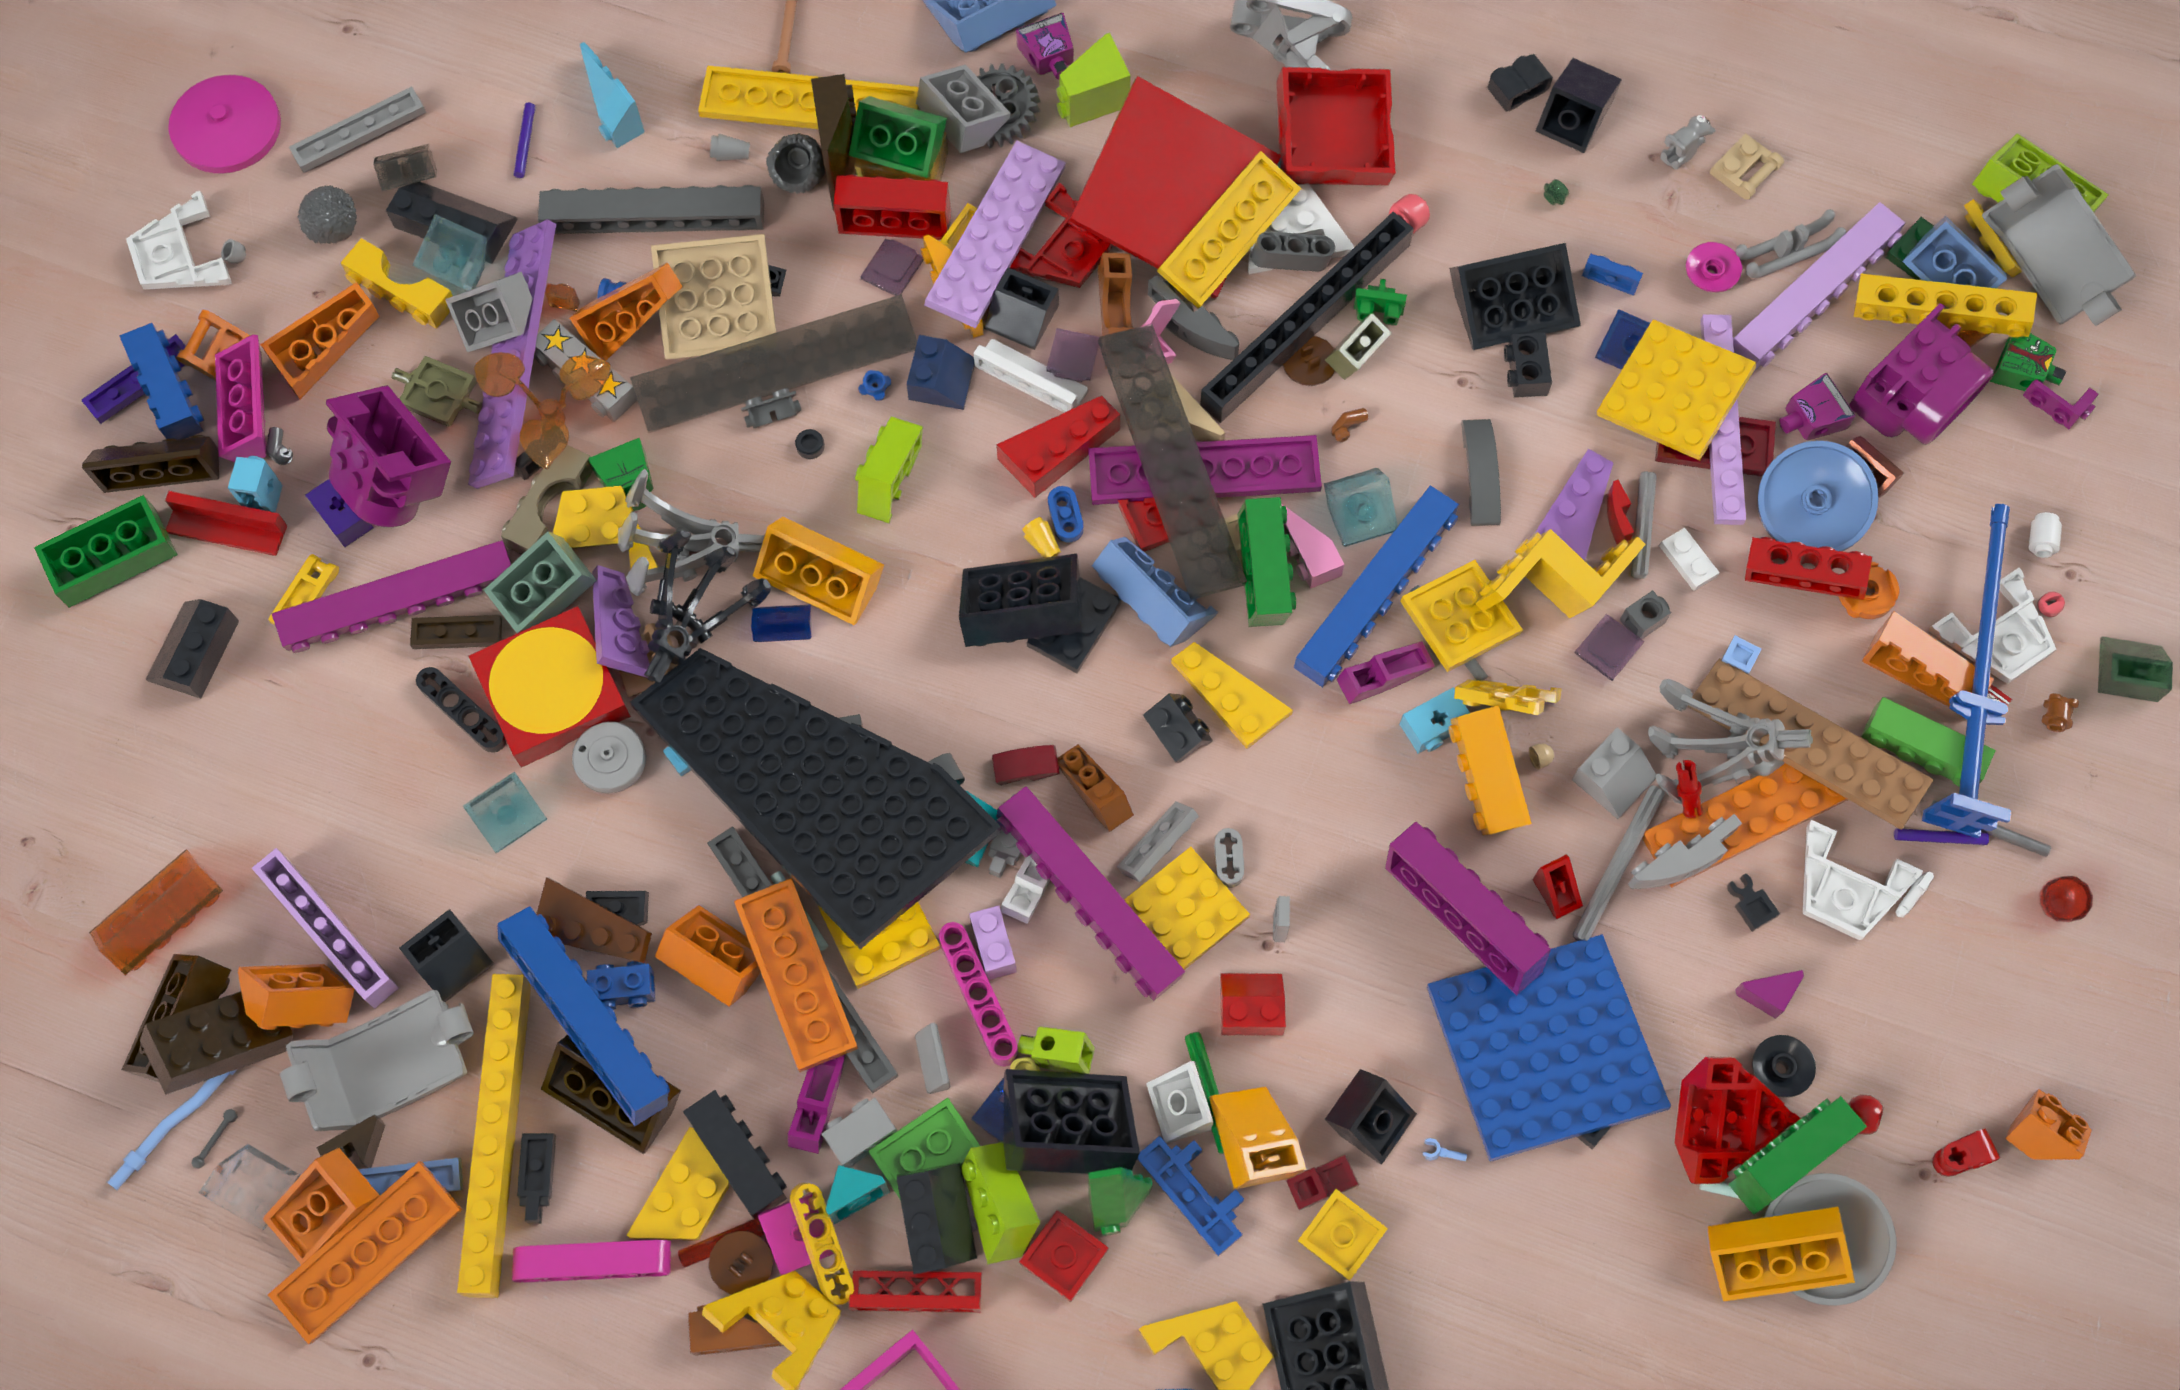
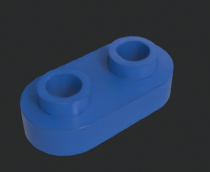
M1055 487L1048 495V508L1055 534L1063 542H1075L1083 534V520L1076 494L1069 487ZM1060 501L1067 503L1064 507H1060L1057 504ZM1066 527L1074 528L1072 532H1066L1064 529Z

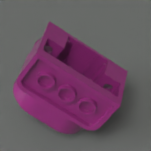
M1941 303L1867 375L1849 404L1857 415L1886 437H1897L1906 430L1922 444H1930L1977 397L1994 374L1993 369L1974 355L1969 345L1957 336L1961 330L1958 324L1948 329L1937 320L1945 307Z
M388 385L326 399L325 404L335 415L327 423V430L333 438L330 450L332 460L329 468V479L335 490L359 518L380 527L402 526L416 516L420 502L441 497L451 461Z

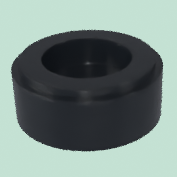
M813 429L800 432L795 440L798 454L805 459L819 457L825 448L822 435Z

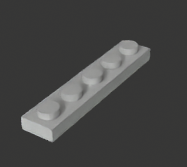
M410 87L289 146V149L301 170L305 173L426 113V110L413 87Z

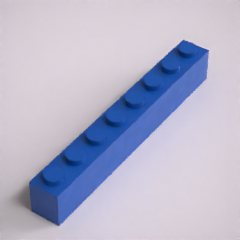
M1431 485L1427 488L1297 655L1294 669L1322 688L1328 680L1333 682L1342 670L1340 665L1344 659L1350 660L1359 648L1357 642L1362 636L1367 638L1376 626L1374 620L1379 614L1384 616L1393 603L1390 601L1395 593L1400 595L1409 583L1407 578L1411 572L1417 573L1426 561L1424 556L1428 550L1434 552L1442 540V537H1440L1445 529L1450 531L1458 520V516L1455 515L1459 505L1457 502Z
M529 906L497 923L498 940L634 1126L668 1106V1093L670 1092L667 1082L662 1076L657 1077L652 1071V1064L644 1052L639 1053L635 1048L630 1032L626 1028L621 1029L617 1024L614 1011L609 1005L604 1006L600 1001V995L592 982L587 983L582 977L581 967L575 959L570 960L565 954L566 950L560 938L557 936L553 938L548 931L549 926L545 918L541 914L536 915Z

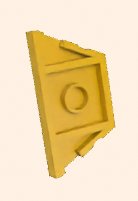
M692 1127L688 1128L626 1235L630 1239H682L683 1241H699L731 1185Z

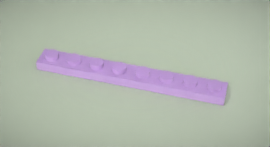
M1703 314L1700 320L1702 340L1734 353L1731 315ZM1736 400L1709 445L1714 524L1744 525L1746 521L1738 401Z

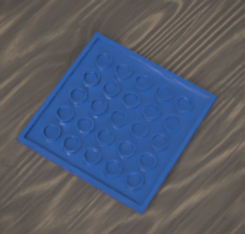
M1603 934L1591 937L1587 941L1580 940L1552 948L1543 972L1517 996L1488 967L1428 983V993L1490 1162L1578 1137L1582 1134L1664 1112L1671 1108Z

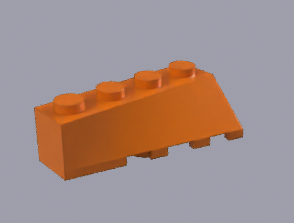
M667 262L586 304L572 315L570 320L588 348L606 362L683 286Z

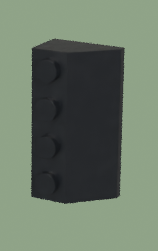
M420 181L398 188L386 209L394 228L491 264L495 261L517 221V217Z

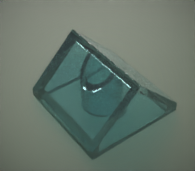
M515 771L463 805V808L495 853H498L547 820Z

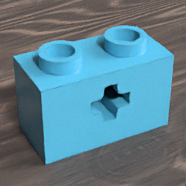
M249 456L248 458L236 457L228 485L229 491L241 506L275 513L283 487L282 483L263 458L257 456Z
M1454 687L1402 715L1399 725L1418 754L1426 749L1428 752L1439 748L1444 743L1443 740L1450 737L1449 726L1452 725L1450 719L1470 713L1466 705L1462 704V700L1454 699Z

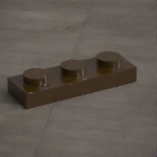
M500 615L412 618L410 646L412 649L488 647L502 640L503 619Z

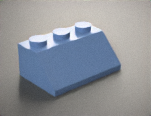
M1946 215L1922 237L1903 260L1924 281L1997 289L2007 280L2006 273Z

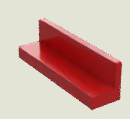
M168 491L165 502L173 510L166 531L168 534L276 556L288 526L279 513L173 491Z

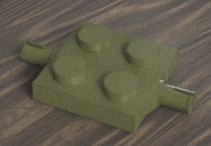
M424 356L420 365L412 373L405 372L399 368H395V372H392V379L405 383L404 391L399 399L407 409L445 426L451 427L456 416L463 408L479 414L483 406L482 402L469 398V394L477 382L474 375L430 357Z

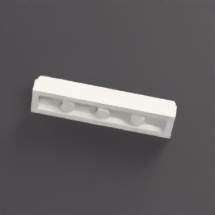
M991 339L986 347L979 345L973 353L974 366L1062 412H1067L1079 406L1088 392L1086 386L994 339Z

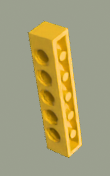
M1860 274L1853 317L1868 321L1875 319L1884 320L1895 324H1919L1941 303L1948 309H1943L1937 320L1949 329L1958 324L1961 330L1978 331L1982 334L1997 333L2006 334L2010 337H2029L2034 322L2037 293ZM1910 303H1917L1919 305L1915 306L1911 305ZM1970 309H1973V310H1976V311H1978V312H1971V311H1969V310H1970ZM1998 313H2005L2007 314V316H2003Z

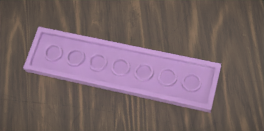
M1019 141L1015 142L927 295L924 306L973 328L977 327L1007 268H1010L1042 211L1046 198L1051 194L1062 175L1066 162Z

